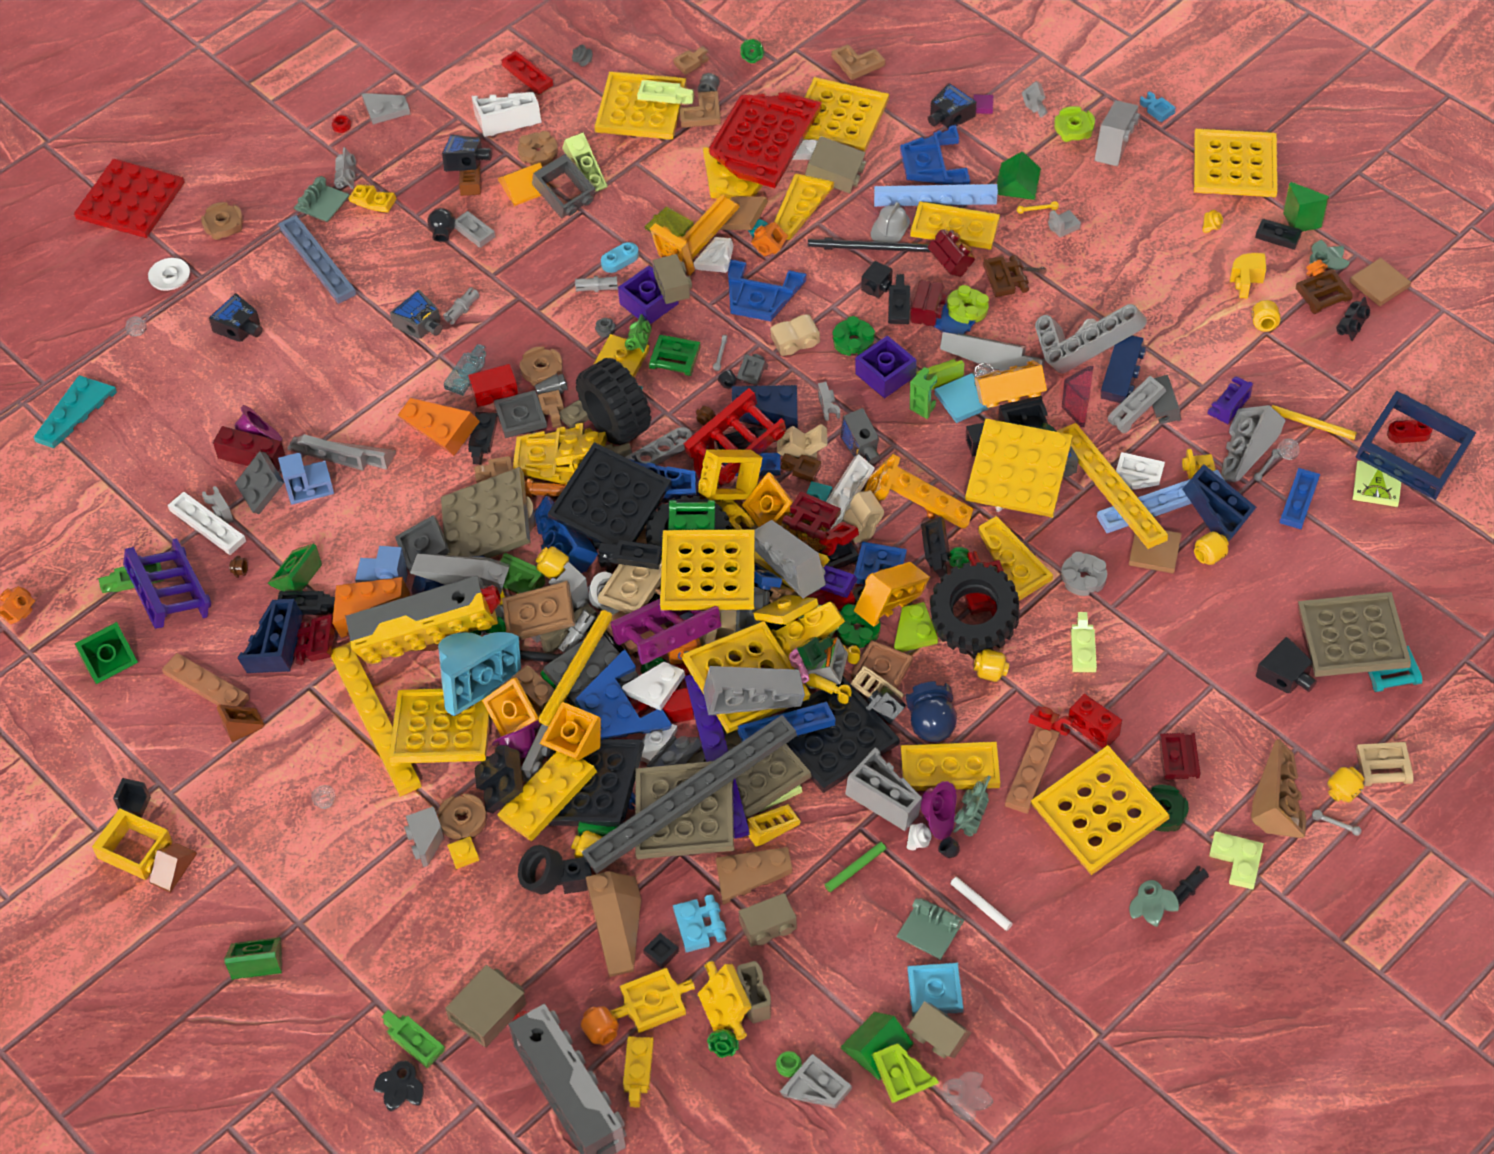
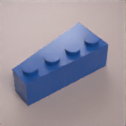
M635 462L671 480L672 485L660 503H668V500L673 498L676 500L681 499V496H687V498L699 496V479L695 471L669 466H656L653 463Z

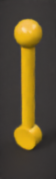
M1054 201L1048 205L1018 206L1017 212L1022 214L1024 211L1049 208L1057 210L1059 203Z

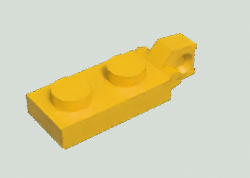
M628 1037L623 1087L624 1092H629L630 1107H640L641 1093H647L650 1089L653 1038Z

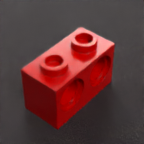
M1085 693L1069 709V716L1074 719L1070 726L1101 748H1105L1107 745L1110 746L1120 735L1122 719Z

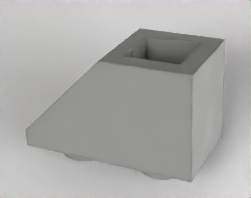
M434 807L406 816L408 825L404 829L408 840H414L415 845L411 846L415 859H421L423 867L429 865L444 839Z

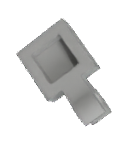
M1035 81L1022 92L1026 107L1030 110L1032 109L1033 113L1038 112L1039 117L1042 118L1047 114V110L1041 102L1046 97L1042 84Z
M827 382L818 383V399L824 413V419L826 421L829 420V413H835L837 419L840 418V408L833 404L835 402L833 390H829Z
M216 486L213 487L214 494L211 496L207 495L205 491L202 492L204 501L207 504L214 505L212 510L219 518L221 517L226 523L233 521L230 508Z

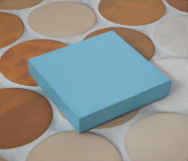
M972 373L935 389L934 394L956 423L990 409L986 405L979 403L975 376Z
M958 963L907 966L912 1016H915L924 1001L933 1004L945 1014L963 1013Z

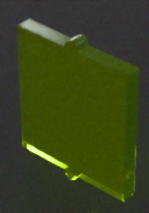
M665 207L661 212L653 216V219L645 225V229L651 232L650 228L656 223L661 227H667L672 234L678 237L684 236L694 225V222Z

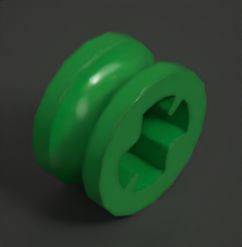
M963 547L953 548L950 551V565L963 568L964 563L970 562L967 556L970 553L969 550Z

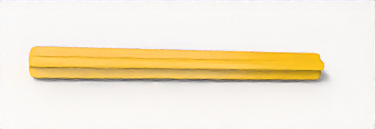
M606 610L600 612L540 714L539 722L545 726L550 725L560 704L565 701L610 624L612 613Z

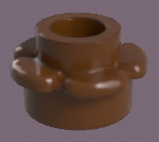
M702 406L700 410H696V415H698L696 419L702 425H706L716 416L714 411L707 406Z
M236 556L230 561V572L236 578L247 574L248 562L246 558Z

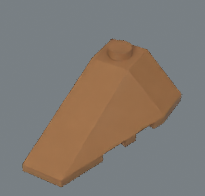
M1280 739L1274 742L1253 798L1251 819L1255 825L1268 834L1303 838L1306 835L1305 811H1300L1298 802L1302 799V795L1295 784L1298 773L1294 753Z
M611 871L586 877L588 893L609 977L633 972L641 908V896L636 877Z

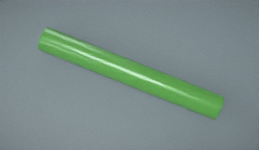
M879 842L825 884L827 891L831 893L886 850L885 845Z

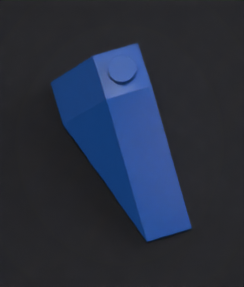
M545 496L534 512L538 534H541L543 538L541 549L543 550L545 547L549 548L551 546L558 548L569 557V563L580 573L586 572L595 561L598 552L586 536L548 517V512L555 502L550 497Z

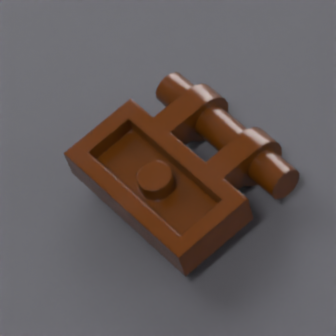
M1016 255L1010 256V262H1006L1004 256L983 261V266L995 297L1015 294V286L1019 287L1022 293L1029 291L1028 278L1023 274L1022 262L1018 260ZM1011 271L1015 274L1014 277H1011Z

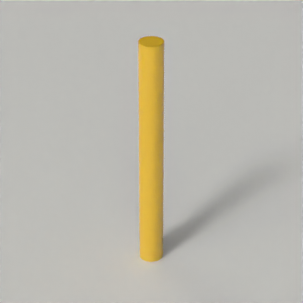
M1275 405L1271 406L1284 418L1355 440L1357 434L1355 431Z

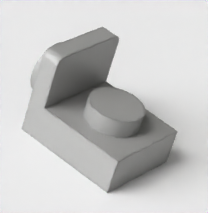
M1054 210L1049 213L1048 226L1059 238L1081 228V222L1070 210L1059 215Z

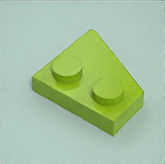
M925 603L902 607L894 649L906 652L938 644V637Z
M898 1043L872 1054L892 1103L939 1083L938 1079L927 1073L921 1067L922 1065L914 1058H911L907 1051Z

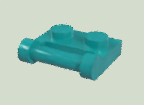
M1407 646L1411 660L1410 668L1368 672L1374 692H1381L1384 688L1405 684H1422V674L1409 646ZM1409 671L1410 673L1387 679L1381 678L1383 675Z

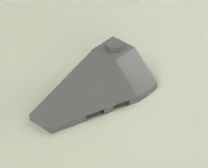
M1271 406L1238 409L1229 429V433L1232 435L1231 441L1226 445V449L1229 452L1222 466L1221 475L1225 482H1238L1281 434L1286 420Z

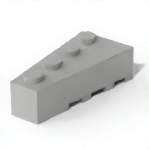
M773 520L755 529V551L802 598L807 597L826 585L824 579L825 570L821 565L818 552Z

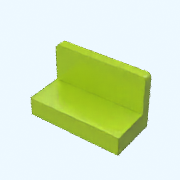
M955 359L929 367L926 380H931L933 376L937 375V382L932 387V390L962 378L964 377V362L962 360L956 362Z

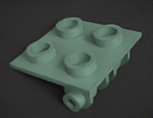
M323 176L316 177L313 185H309L302 197L298 198V203L294 209L328 222L348 199L350 194L326 186V179Z
M987 776L983 781H978L972 790L968 789L962 798L963 808L958 811L954 819L956 823L954 833L959 829L964 830V834L967 836H973V834L977 833L980 821L989 802L988 794L985 790L991 776Z
M916 898L912 905L914 909L899 931L897 938L941 960L963 924L964 919L946 911L944 908L938 907L936 904L934 905L926 901L924 898Z

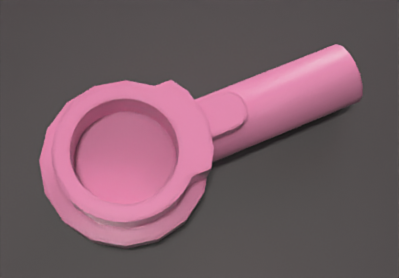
M795 648L789 655L790 663L795 669L798 668L802 683H806L809 681L808 669H806L797 648Z

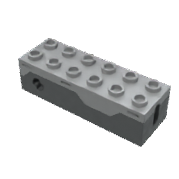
M544 1003L532 1011L524 1010L516 1014L512 1022L508 1024L513 1046L579 1153L616 1154L626 1148L624 1138L627 1135L623 1128L625 1124L618 1112L613 1113L610 1105L612 1103L607 1093L599 1091L597 1087L599 1083L592 1070L587 1072L584 1066L586 1064L584 1057L579 1050L574 1051L571 1046L573 1041L567 1030L562 1031L558 1025L560 1020L555 1011H549Z

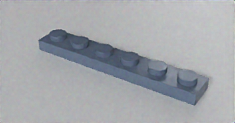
M297 215L278 224L281 232L338 304L356 295L354 287Z

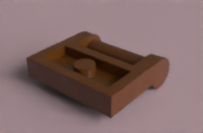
M1333 269L1296 284V290L1308 303L1313 314L1320 313L1322 309L1339 302H1347L1353 299L1351 290ZM1335 291L1339 292V294L1324 299L1322 301L1317 300L1318 298L1333 293Z

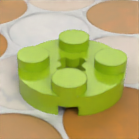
M1070 106L1060 110L1059 115H1056L1054 128L1065 142L1088 139L1092 136L1095 118L1088 110L1086 113L1081 111V107Z
M962 285L958 290L949 294L946 308L948 309L949 316L960 323L969 324V321L976 320L975 323L980 322L987 316L989 297L978 290L971 289L967 285Z

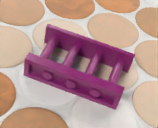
M685 586L679 590L688 591L690 587ZM660 599L610 622L614 641L618 645L628 640L633 641L637 645L642 665L721 627L717 606H713L705 611L661 610ZM689 611L695 615L687 620H683L680 615ZM668 621L675 624L666 630L660 626ZM649 630L655 634L647 639L640 636Z

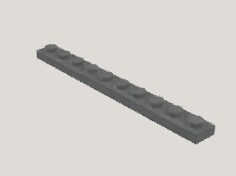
M783 715L779 716L583 850V857L597 874L797 736L796 730Z

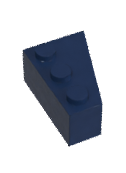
M1131 335L1114 345L1101 388V399L1122 403L1135 390L1133 383L1135 378L1138 379L1140 363L1144 359L1147 349L1144 346V338Z
M797 385L732 386V402L750 388L756 396V407L770 421L775 424L782 418L785 422L786 430L792 426L798 429ZM745 413L739 418L741 422L757 426L761 424L750 413Z

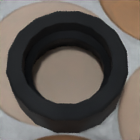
M542 845L532 846L522 856L518 866V880L524 889L541 895L550 893L559 884L563 875L564 863L562 856L558 851ZM545 858V871L542 877L536 882L535 875L539 863L542 861V859Z

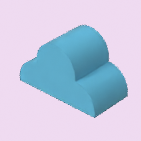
M496 632L483 637L474 633H455L443 638L438 645L444 707L453 716L490 695L495 689L521 670L519 636L512 633Z

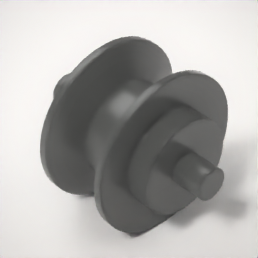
M579 45L573 49V62L579 63L581 67L586 66L589 62H592V50L586 49L585 45Z

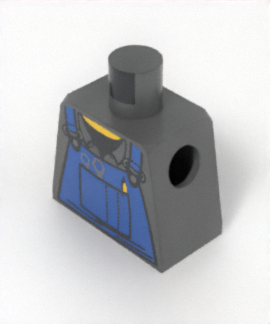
M419 289L390 312L393 327L415 338L421 339L429 332L437 336L442 331L443 326L440 324L438 308Z
M861 408L843 416L840 438L853 457L859 454L868 463H876L880 459L877 453L879 438L864 409Z

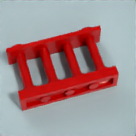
M748 388L683 444L686 453L691 458H694L696 455H701L705 458L706 450H708L706 447L716 440L726 450H739L723 435L726 429L734 427L751 443L745 450H752L759 455L774 441H778L784 436L786 432L785 422L782 418L775 424L770 421L756 407L755 393ZM745 413H750L767 429L759 438L739 420ZM728 463L726 466L721 464L718 479L720 487L735 478L741 463Z

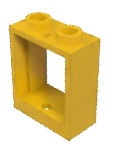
M706 450L701 479L698 483V492L709 500L747 499L757 487L763 457L752 450ZM722 463H741L736 488L716 489Z
M119 808L92 845V848L98 859L146 880L152 872L157 850L171 845L173 841L167 829ZM129 829L156 840L140 864L113 853Z

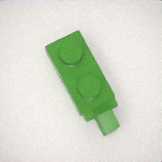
M161 563L143 566L145 571L149 573L162 571ZM125 567L114 569L115 572L110 573L109 576L98 578L102 593L120 592L135 588ZM163 579V580H158V581H153V582H151V583L161 582V581H164V579Z
M388 1010L381 1017L383 1023L389 1028L387 1033L427 1069L445 1051V1047L409 1016L405 1017L402 1015L398 1018Z

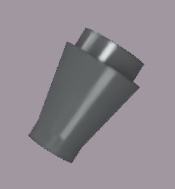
M556 373L546 380L535 384L538 395L556 390L563 394L564 391L568 390L563 373L559 375Z

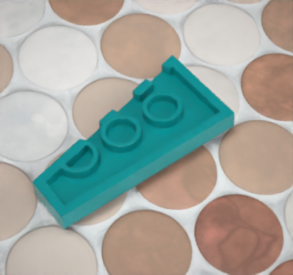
M78 375L34 435L35 442L55 448L74 431L73 428L78 423H83L89 418V413L95 408L99 409L103 406V401L107 397H113L117 393L116 388Z

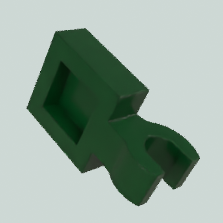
M830 635L824 639H818L817 636L812 637L797 647L806 669L813 668L827 657L824 650L834 644Z

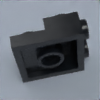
M506 745L497 746L495 753L491 756H486V760L480 761V764L475 767L476 788L484 790L486 812L495 813L523 792L520 753L518 750Z

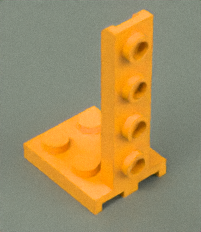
M721 195L684 237H677L667 227H661L655 223L650 228L659 257L677 254L679 261L684 262L686 273L690 276L695 271L693 258L740 208L739 204Z
M892 454L867 480L864 492L872 491L878 502L880 500L884 501L891 489L936 515L942 516V518L960 528H966L969 525L974 508L898 467L900 457Z

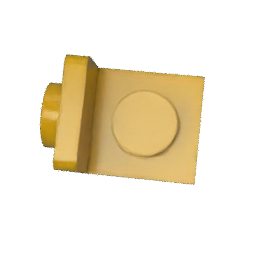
M1187 449L1186 457L1182 458V467L1184 471H1187L1189 479L1194 476L1203 464L1212 471L1216 470L1212 454L1193 456L1192 449Z

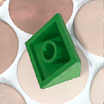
M1023 151L1001 163L999 170L997 195L1035 200L1041 168Z
M1290 182L1283 211L1289 226L1300 229L1302 232L1321 228L1329 196Z
M313 543L292 550L268 584L281 591H303L322 566L317 546Z
M117 622L74 643L84 666L95 684L138 663Z
M281 937L231 943L224 958L231 979L282 973Z
M873 1012L843 1043L841 1049L880 1080L881 1075L872 1054L897 1043L905 1051H908L913 1046V1042L895 1016Z

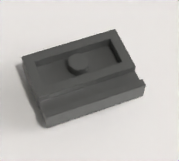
M672 736L646 766L657 767L686 764L702 744L698 737L680 736L676 739L675 736Z

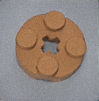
M548 131L523 135L519 139L518 155L523 163L526 161L533 165L541 162V165L545 166L551 163L553 157L558 154L557 142L550 136Z
M219 202L209 206L205 210L206 214L204 217L203 215L201 217L204 231L215 240L239 233L243 229V216L240 208L237 205H234V207L230 206L227 202Z
M540 346L526 351L519 364L521 375L525 380L531 382V385L534 387L535 384L546 380L556 373L558 375L562 374L563 368L561 355L552 348L551 351L545 350V347ZM541 363L542 365L546 366L540 368L538 367V364Z
M462 794L463 796L456 798L455 796L449 797L441 804L438 810V820L442 832L454 840H462L467 837H471L472 840L486 825L487 814L483 802L471 794ZM467 814V819L463 821L458 820L457 815Z

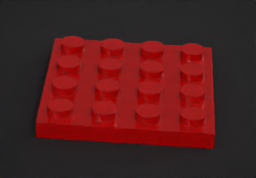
M113 158L76 209L74 216L75 219L147 238L185 181L181 176Z

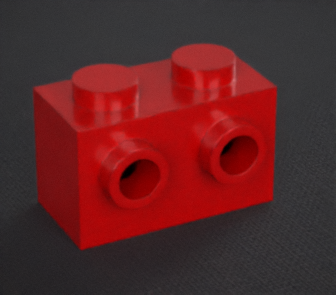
M510 364L468 375L470 388L477 407L490 405L496 400L518 395L517 382Z

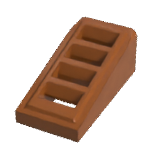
M480 163L476 170L460 171L459 189L461 196L481 195Z

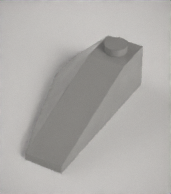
M417 554L410 573L445 585L478 576L486 586H496L501 595L510 564L484 557Z

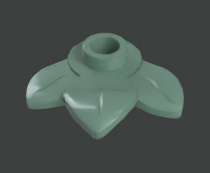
M1323 240L1313 244V254L1309 260L1310 264L1321 259L1323 263L1328 265L1329 269L1342 270L1349 266L1350 262L1342 258L1344 254L1343 246L1327 247Z
M1148 880L1141 884L1138 896L1131 901L1129 907L1132 919L1143 915L1148 923L1157 927L1163 917L1164 910L1178 911L1179 902L1172 891L1163 889L1157 881ZM1149 889H1154L1152 894H1146Z

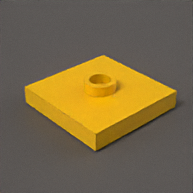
M610 334L594 364L604 358L616 359L635 378L650 350L649 345L646 346L643 353L640 348L628 350L625 347V338Z
M785 595L753 612L757 621L785 625L817 608L818 602L817 598Z

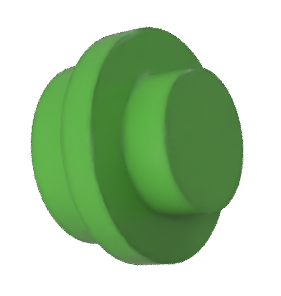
M790 1051L782 1053L776 1060V1069L784 1077H793L802 1066L800 1057Z

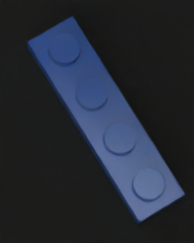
M824 702L738 726V734L743 742L781 715L796 730L797 736L834 726L836 719L828 703Z

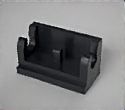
M1041 396L999 405V421L1039 428L1044 423L1048 424L1045 416H1048Z

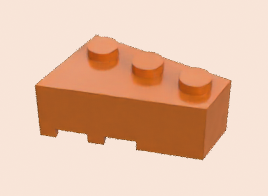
M410 398L398 414L407 425L453 456H455L480 422L469 411Z
M402 577L336 585L332 623L340 637L348 636V627L345 616L410 596V591Z

